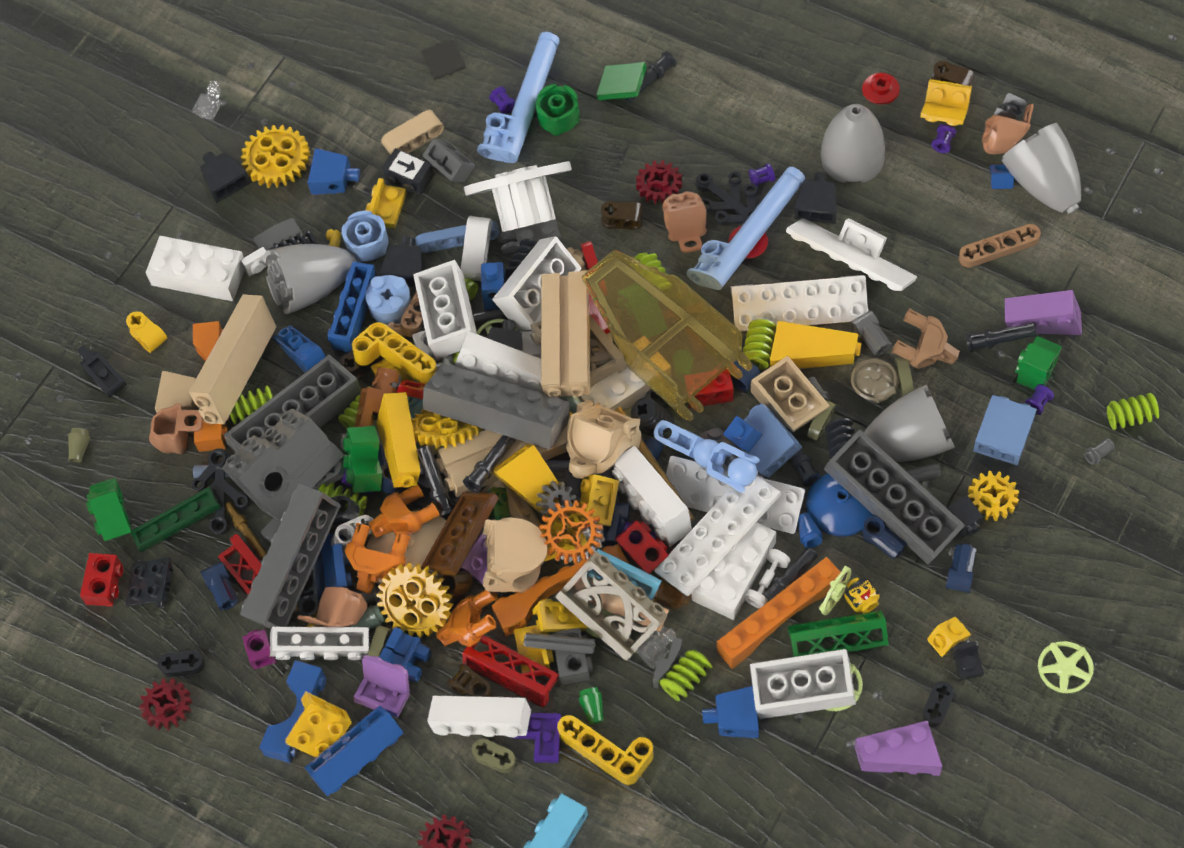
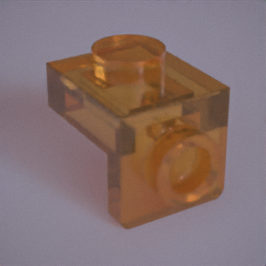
M662 577L658 578L662 581L653 599L676 610L689 603L692 593L686 596Z

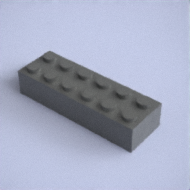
M328 355L224 434L230 451L236 454L242 448L243 442L253 435L262 439L265 432L269 428L274 427L280 421V417L291 409L311 418L319 428L322 427L361 394L358 379L332 356Z
M443 363L424 386V410L549 450L568 424L570 402L557 397H548V395L459 368L452 364Z
M860 429L824 468L828 474L874 516L881 518L884 525L906 542L907 546L927 564L965 526Z
M298 484L291 495V502L287 511L281 517L278 531L272 537L269 551L262 559L260 571L252 582L251 591L242 604L241 616L269 629H272V627H287L341 506L338 502L323 492Z

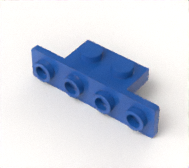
M328 534L321 549L325 587H343L350 590V586H353L351 572L347 571V565H350V561L344 552L342 544L331 546L333 534ZM339 535L341 540H343V535Z

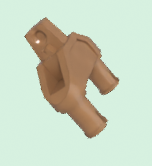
M909 308L903 321L921 329L920 332L922 333L918 345L915 349L897 340L892 353L908 360L909 364L917 369L933 365L937 360L952 365L957 360L960 351L946 342L948 336L942 323L933 316L925 317Z

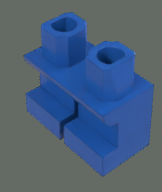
M394 627L385 645L386 648L384 647L379 658L393 665L399 664L408 671L409 681L417 683L422 670L414 666L416 659L427 663L432 654L431 649L423 645L420 638L411 637L405 634L403 630Z

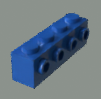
M352 261L350 271L346 275L344 289L340 294L338 308L334 312L332 327L328 331L327 339L330 341L332 350L348 353L353 350L352 342L360 335L368 310L365 297L367 288L371 280L377 277L374 265Z
M379 705L304 768L318 787L329 796L331 793L337 792L350 777L356 776L368 762L378 758L380 752L387 746L396 743L403 732L389 712Z

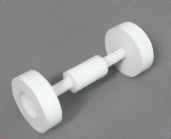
M770 549L766 555L772 566L763 575L759 583L760 588L758 592L747 590L744 599L750 605L759 609L768 602V599L762 595V592L771 583L775 575L774 570L776 566L786 568L790 562V558L785 553L776 549Z

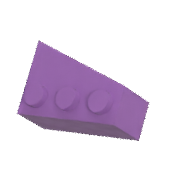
M1073 290L1005 298V323L1008 328L1034 323L1037 334L1082 335L1081 310Z
M927 721L856 739L855 751L861 771L887 773L896 771L908 772V774L927 773L940 776L942 764Z

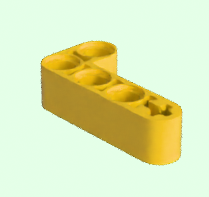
M373 323L352 342L355 362L359 365H369L381 355L415 381L427 384L437 371L436 362L432 357L383 323Z
M564 716L558 722L560 739L625 785L634 784L653 760V745L645 737L635 739L624 752L573 716ZM588 739L595 742L591 747H585L582 744ZM639 748L648 749L646 755H638L636 751ZM606 753L614 755V758L610 761L602 759ZM625 767H632L634 769L633 773L625 775L621 771Z

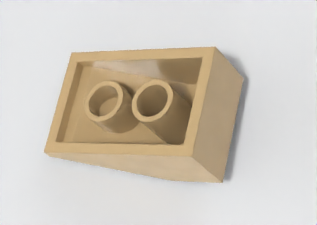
M788 356L751 380V393L760 404L763 403L768 406L792 432L830 407Z

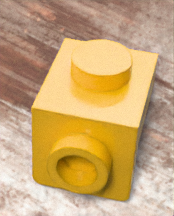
M954 617L937 625L927 640L939 655L943 657L957 643L967 640L971 634Z

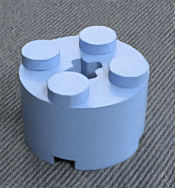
M359 211L348 217V221L342 226V236L346 249L349 253H353L356 262L372 261L384 256L387 252L389 240L382 218L372 214L370 211Z
M393 275L374 277L365 295L371 316L377 322L389 324V322L401 324V318L412 300L405 280Z

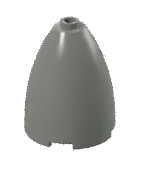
M852 104L843 108L831 120L825 131L820 156L822 167L830 177L842 183L846 181H861L864 183L877 176L883 168L885 160L884 135L875 115L863 105Z
M1058 123L1050 124L1038 130V133L1026 140H1022L1003 155L1004 159H1002V162L1011 175L1040 202L1061 213L1067 211L1068 214H1071L1080 208L1078 204L1081 202V182L1077 163L1069 142Z
M324 244L283 246L268 250L264 254V263L268 264L267 283L277 306L282 304L284 314L303 309L329 295L346 280V275L350 271L352 261L356 262L353 253H349L348 250Z
M927 384L896 400L880 413L864 431V434L895 462L924 459L955 448L951 438L946 439L950 435Z

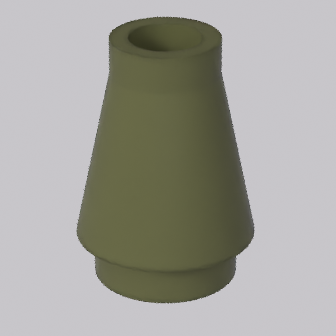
M72 428L71 433H68L69 461L82 462L83 455L91 439L88 430Z

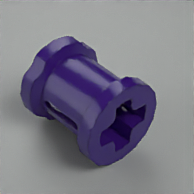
M504 87L494 89L489 99L491 102L496 103L501 114H509L513 111L516 101L506 94L507 91Z
M947 124L939 125L937 137L932 141L931 146L937 152L948 153L951 148L950 142L955 137L956 130Z
M770 163L756 170H748L750 182L757 187L759 184L775 181V174Z
M1038 384L1035 387V393L1030 399L1025 401V404L1037 409L1036 414L1041 415L1044 410L1043 407L1054 398V394L1048 387Z

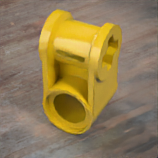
M136 311L127 316L126 323L130 328L132 337L149 353H152L168 339L163 330L143 313Z

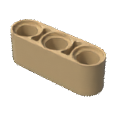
M427 110L386 133L381 143L390 154L395 148L410 153L439 136L443 132L444 126L432 110Z

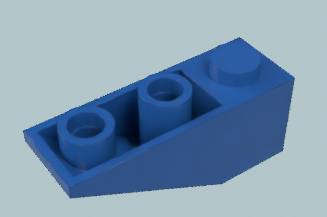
M291 325L283 328L273 337L274 341L304 373L326 357L318 345Z

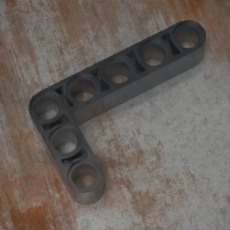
M344 495L332 497L333 500L341 505L332 525L348 522L358 517L360 508L355 501ZM348 504V509L343 512L344 506ZM321 551L298 600L299 612L312 618L317 616L320 600L325 590ZM313 581L312 587L308 589L309 583ZM315 603V609L310 612L311 606Z

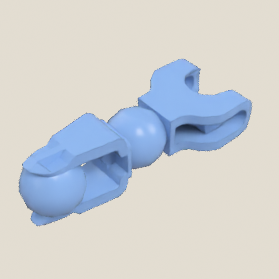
M660 421L655 427L654 437L656 440L694 458L697 464L707 468L708 475L730 485L738 492H745L744 486L752 484L756 479L757 467L755 464L760 462L758 457L749 455L727 443L722 442L718 444L715 440L704 439L668 421ZM670 428L672 434L669 438L665 439L663 437V430ZM734 454L739 458L734 459L730 463L727 471L729 477L723 474L724 468L722 465L726 457Z

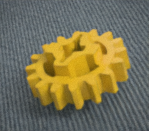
M989 471L988 476L985 477L984 474L980 473L979 480L975 478L972 480V486L968 488V497L980 513L985 514V520L988 521L989 517L993 516L994 520L998 521L1000 515L1006 519L1008 512L1013 514L1014 506H1017L1019 501L1017 499L1019 490H1014L1015 482L1009 483L1010 476L1002 478L1001 472L993 476L992 471Z

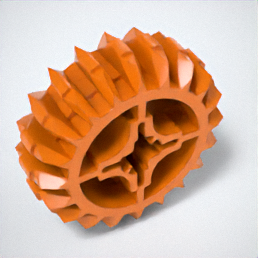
M565 500V508L561 509L560 504L556 503L557 512L549 508L548 513L551 515V518L547 516L542 517V520L547 525L542 524L539 526L540 530L546 531L540 537L547 539L544 543L547 544V548L551 546L547 552L549 556L557 552L555 556L556 561L565 556L564 563L568 564L569 557H573L574 564H578V556H581L583 561H587L585 553L588 552L592 556L595 552L591 547L600 548V544L595 539H603L602 534L596 533L603 530V525H595L600 521V516L592 518L595 510L592 508L586 512V503H583L581 508H578V500H574L573 507H569V501ZM576 514L583 517L586 521L575 523L570 521L567 515ZM560 518L563 528L556 536L552 537L553 525ZM566 522L572 530H578V532L575 531V538L577 542H575L574 538L571 537L570 534L565 535V533H568ZM591 527L590 538L582 546L579 536L585 529ZM567 541L572 543L576 550H565L556 544Z

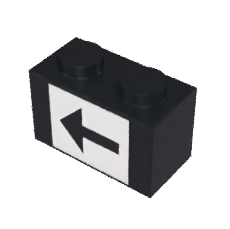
M396 148L382 166L384 177L389 183L398 184L411 193L416 192L420 195L434 177L432 164Z

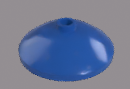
M830 474L821 476L819 480L812 484L808 491L806 499L807 513H810L817 527L827 534L840 537L857 534L862 531L865 520L868 517L874 516ZM844 495L846 498L839 499L838 496Z

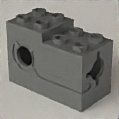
M291 409L280 417V421L274 427L269 428L265 432L262 439L253 435L245 440L242 448L226 460L222 469L262 511L280 522L283 513L287 511L291 502V495L298 484L313 488L344 454L327 439L328 437L311 418Z

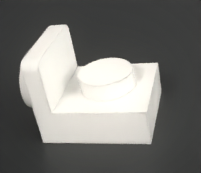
M264 247L241 259L244 270L249 277L261 272L268 266V264L264 263V254L266 252Z

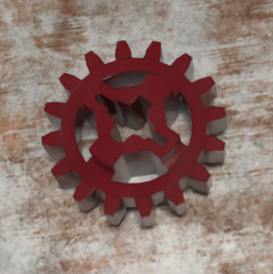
M653 160V165L651 166L646 163L645 170L639 169V175L636 176V190L639 191V196H645L646 202H649L651 199L654 200V205L658 201H661L663 204L670 195L679 194V189H682V174H679V168H673L671 162L665 165L664 160L660 164Z
M162 678L160 685L154 681V688H145L148 694L147 696L140 697L144 704L139 705V708L143 712L141 716L144 720H147L150 727L155 724L157 730H161L162 726H165L167 731H169L172 724L177 728L179 727L178 721L180 719L186 722L187 719L184 714L192 712L187 705L193 704V701L189 697L191 695L188 689H184L185 686L182 682L177 684L175 679H171L167 683L165 678ZM176 693L180 695L181 702L176 699ZM151 707L156 709V716L152 714Z
M446 815L442 816L441 821L433 817L434 824L432 825L426 822L427 831L419 832L423 839L417 842L419 847L446 848L442 844L441 835H443L448 841V848H456L459 844V848H468L466 845L472 844L471 838H468L470 831L469 829H464V822L460 821L457 824L455 816L449 821ZM444 828H452V829H454V830L449 831V830L444 829ZM436 832L433 839L430 840L432 834Z

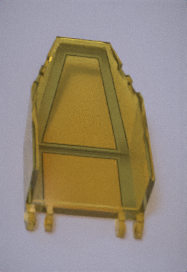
M615 249L582 275V280L619 351L624 355L628 368L685 420L691 421L694 419V415L684 404L689 402L693 409L701 413L704 407L694 396L725 369H728L737 379L743 377L741 370L734 364L736 360L748 371L753 368L750 360L742 352V332L679 277L673 274L669 276L660 272L657 267L646 266L640 263V260Z

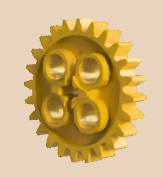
M273 125L272 130L264 127L263 133L257 130L258 136L250 135L251 142H245L246 148L242 149L243 155L241 156L242 166L246 170L248 177L251 176L253 182L258 180L260 186L264 182H266L268 188L272 183H275L276 188H278L280 182L287 186V180L295 182L294 176L301 177L300 170L306 171L305 164L310 163L308 143L305 141L304 136H300L298 130L293 133L292 127H289L287 130H285L284 125H281L280 129H276V126Z
M423 409L421 414H415V418L411 419L415 443L419 442L420 446L425 444L426 446L434 445L435 449H438L440 446H444L447 449L449 445L457 447L459 442L466 444V439L473 440V436H479V431H483V428Z
M408 562L405 568L400 564L396 569L392 568L383 577V582L378 586L380 591L376 594L377 597L381 598L377 606L384 607L380 613L388 615L385 622L392 621L394 623L392 629L399 626L403 632L407 630L409 636L412 637L416 632L417 636L421 638L424 632L427 636H430L433 631L438 632L441 626H444L447 622L446 619L451 615L449 610L453 604L448 601L452 598V595L445 593L450 588L449 586L441 585L444 578L438 580L435 578L437 571L430 574L429 566L421 570L420 563H417L413 568L411 563ZM412 582H415L419 588L415 587ZM395 594L399 595L402 600L398 599ZM427 600L431 601L434 606L429 605ZM410 613L415 614L417 618L411 616Z

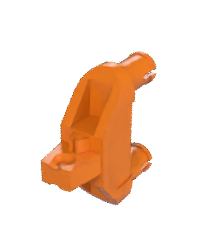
M417 484V486H412L400 494L399 492H394L387 496L380 508L382 514L368 524L376 538L393 532L395 535L396 533L412 535L421 530L423 524L440 516L433 503L416 513L411 512L406 505L424 496Z
M356 523L352 540L346 544L344 551L354 570L358 571L357 578L359 579L356 589L360 592L371 594L374 584L379 579H383L392 568L396 569L400 564L403 567L405 566L406 558L404 555L411 537L396 533L392 550L388 554L366 549L364 545L371 527Z
M484 590L476 596L469 595L462 599L451 612L449 621L437 632V638L442 644L446 646L459 641L461 644L471 647L479 642L482 635L495 629L496 622L494 618L488 614L480 620V614L483 607L498 599L497 593Z

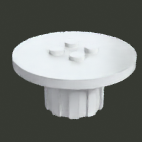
M570 161L537 168V165L519 168L511 172L496 174L494 179L465 186L464 191L466 196L493 191L502 232L556 219L546 177L571 171L572 168Z

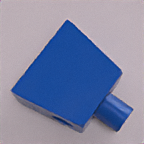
M315 149L308 179L311 194L344 193L348 181L359 182L360 169L350 168L346 155Z
M502 262L481 264V290L485 311L499 308L492 300L491 293H498L506 283L505 268Z
M753 686L716 695V708L702 709L703 724L718 723L719 735L758 738L759 729Z

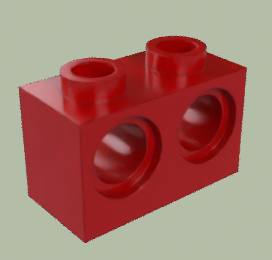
M729 369L685 376V391L689 409L734 401L733 384Z
M634 520L614 540L644 572L650 574L669 556L666 553L668 548L659 538L656 541L649 534L652 530L643 521L639 523ZM634 530L641 534V540L637 544H633L629 540V535ZM649 548H654L657 552V557L653 561H648L645 557V552Z
M89 553L80 597L86 605L113 607L114 599H117L119 595L118 580L123 575V564L117 555ZM110 566L107 571L101 572L103 568ZM105 588L102 593L97 594L99 589Z

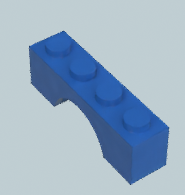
M296 660L286 681L290 690L296 694V708L286 721L277 725H268L259 747L263 755L290 764L293 757L298 755L299 750L286 744L285 740L304 711L301 698L305 692L318 696L319 691H323L326 685V677L322 668Z

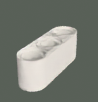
M468 217L461 262V271L464 278L481 282V264L487 263L492 221L489 218Z

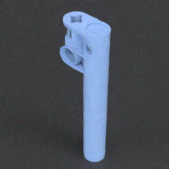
M542 32L540 34L511 116L492 113L487 117V126L483 135L484 141L477 148L481 156L507 163L517 162L536 109L537 95L544 87L560 41L555 34L550 32Z
M788 167L729 243L711 240L703 244L701 247L702 255L698 258L697 265L687 271L688 278L699 286L721 290L799 187H801L805 180L803 173L797 168Z

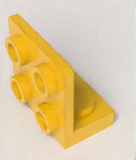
M930 79L926 101L920 117L925 118L929 122L944 121L952 126L963 125L969 107L972 86Z
M305 692L301 698L304 711L285 741L286 744L316 758L346 733L351 725V720L346 710Z

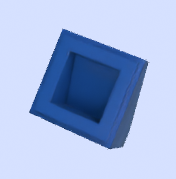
M1004 164L990 165L992 189L1013 188L1014 177Z

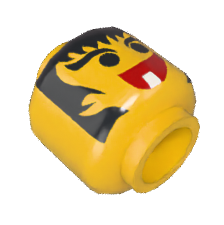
M854 578L848 582L844 597L855 612L869 613L878 606L880 595L869 579L859 580Z

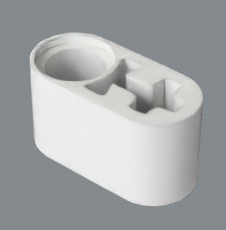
M362 515L339 525L331 538V546L342 544L345 550L346 544L352 540L356 523L369 526L368 523L373 518L368 515ZM371 529L369 530L366 542L370 539L371 535L373 534ZM339 535L345 536L348 541L341 540Z

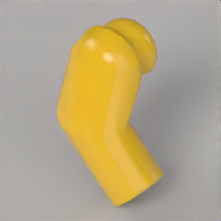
M329 229L326 233V239L330 241L329 246L340 248L341 233L338 230Z

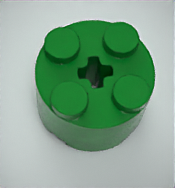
M552 84L544 87L538 93L536 100L537 118L544 130L554 136H558L571 130L579 123L578 98L572 88L566 85L561 87L557 86V84Z

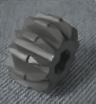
M550 481L549 487L546 485L542 486L543 494H536L537 497L542 498V501L536 503V506L543 507L540 514H547L549 518H551V515L548 513L549 508L557 512L556 503L553 502L554 497L559 499L561 509L565 508V500L569 501V507H573L571 500L576 499V495L570 494L572 488L570 486L565 487V483L559 481L558 484L555 481Z

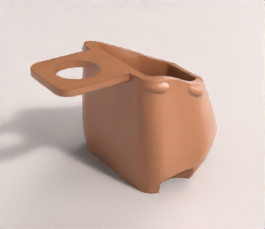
M1034 104L1026 107L1022 122L999 115L988 118L982 136L985 152L988 154H1003L1017 145L1031 126L1030 119Z
M692 192L670 195L662 205L669 240L673 242L678 241L683 253L701 250L702 242L700 237L704 236L707 232L706 208L701 197ZM689 241L697 243L694 247L685 246V243Z
M180 403L161 409L151 421L150 443L163 453L183 455L187 449L189 431H200L202 428L203 418L199 410H184ZM194 415L198 419L197 423L193 426H190L188 416Z
M326 587L320 600L316 619L309 616H298L297 619L310 623L315 627L356 625L367 610V602L361 594L350 591L347 588Z

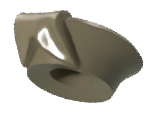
M870 358L855 366L851 374V384L858 395L879 403L896 394L899 376L894 366L889 362L878 358Z

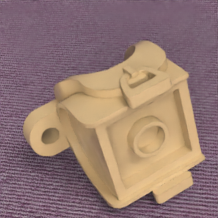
M591 400L577 404V412L572 414L569 419L568 443L566 445L571 458L569 471L572 475L582 479L591 474L603 473L616 463L622 453L633 446L639 449L641 442L640 419H633L600 406L601 403L599 402L593 405Z
M519 518L485 520L483 535H487L485 540V546L487 547V572H485L483 578V587H485L486 591L523 593L533 587L538 581L540 568L547 554V544H544L546 538L540 537L542 531L533 523Z

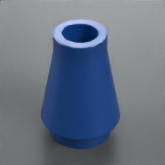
M810 513L800 514L798 523L801 544L805 548L818 547L822 543L823 534L813 521Z

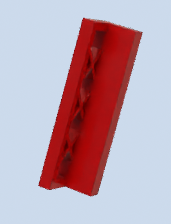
M235 534L230 538L232 546L218 555V558L246 594L249 595L252 582L260 571L261 563L240 536ZM237 551L241 556L239 564H229L226 558ZM242 569L254 572L252 581L241 579Z
M484 635L481 636L479 641L487 645L489 651L478 652L474 650L478 644L476 643L471 647L467 646L462 652L463 664L474 672L543 708L549 702L550 690L559 679L558 673ZM504 654L508 656L509 661L499 663L495 660L494 655ZM524 664L529 667L530 672L520 674L515 671L514 666ZM545 675L550 680L543 686L536 682L535 677Z

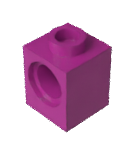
M265 629L253 630L248 635L242 637L249 662L254 670L276 663L275 656H270V639ZM259 644H263V645H264L261 650H259V651H254V648H255L257 645H259Z

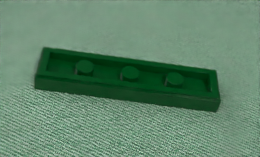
M209 486L133 529L131 535L138 550L143 552L216 511L221 506L213 489Z

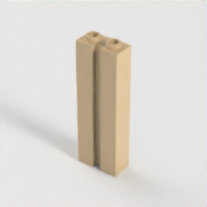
M586 271L568 272V276H560V273L542 274L541 386L543 394L548 395V397L559 398L590 395L589 285L586 281L588 278Z
M242 295L189 391L194 403L200 407L199 412L205 423L225 424L276 329L275 322L263 296Z
M568 424L550 450L534 445L544 461L568 452L566 448L568 443ZM484 430L479 432V436H473V440L466 439V444L459 442L457 447L449 445L447 449L442 447L437 450L435 462L439 472L443 471L446 476L445 483L447 488L454 492L456 498L461 496L463 492H471L463 484L464 478L471 474L477 462L485 458L502 434ZM516 439V442L513 443L498 464L530 443ZM492 474L490 479H486L482 484V487L499 479Z

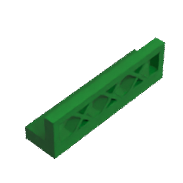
M882 611L787 626L793 657L844 649L850 652L889 645L886 619ZM881 628L882 639L872 641L866 637L871 630ZM848 633H855L859 636L855 644H847L843 641ZM824 637H832L836 640L830 648H824L819 645ZM807 640L813 644L808 651L798 653L797 642Z

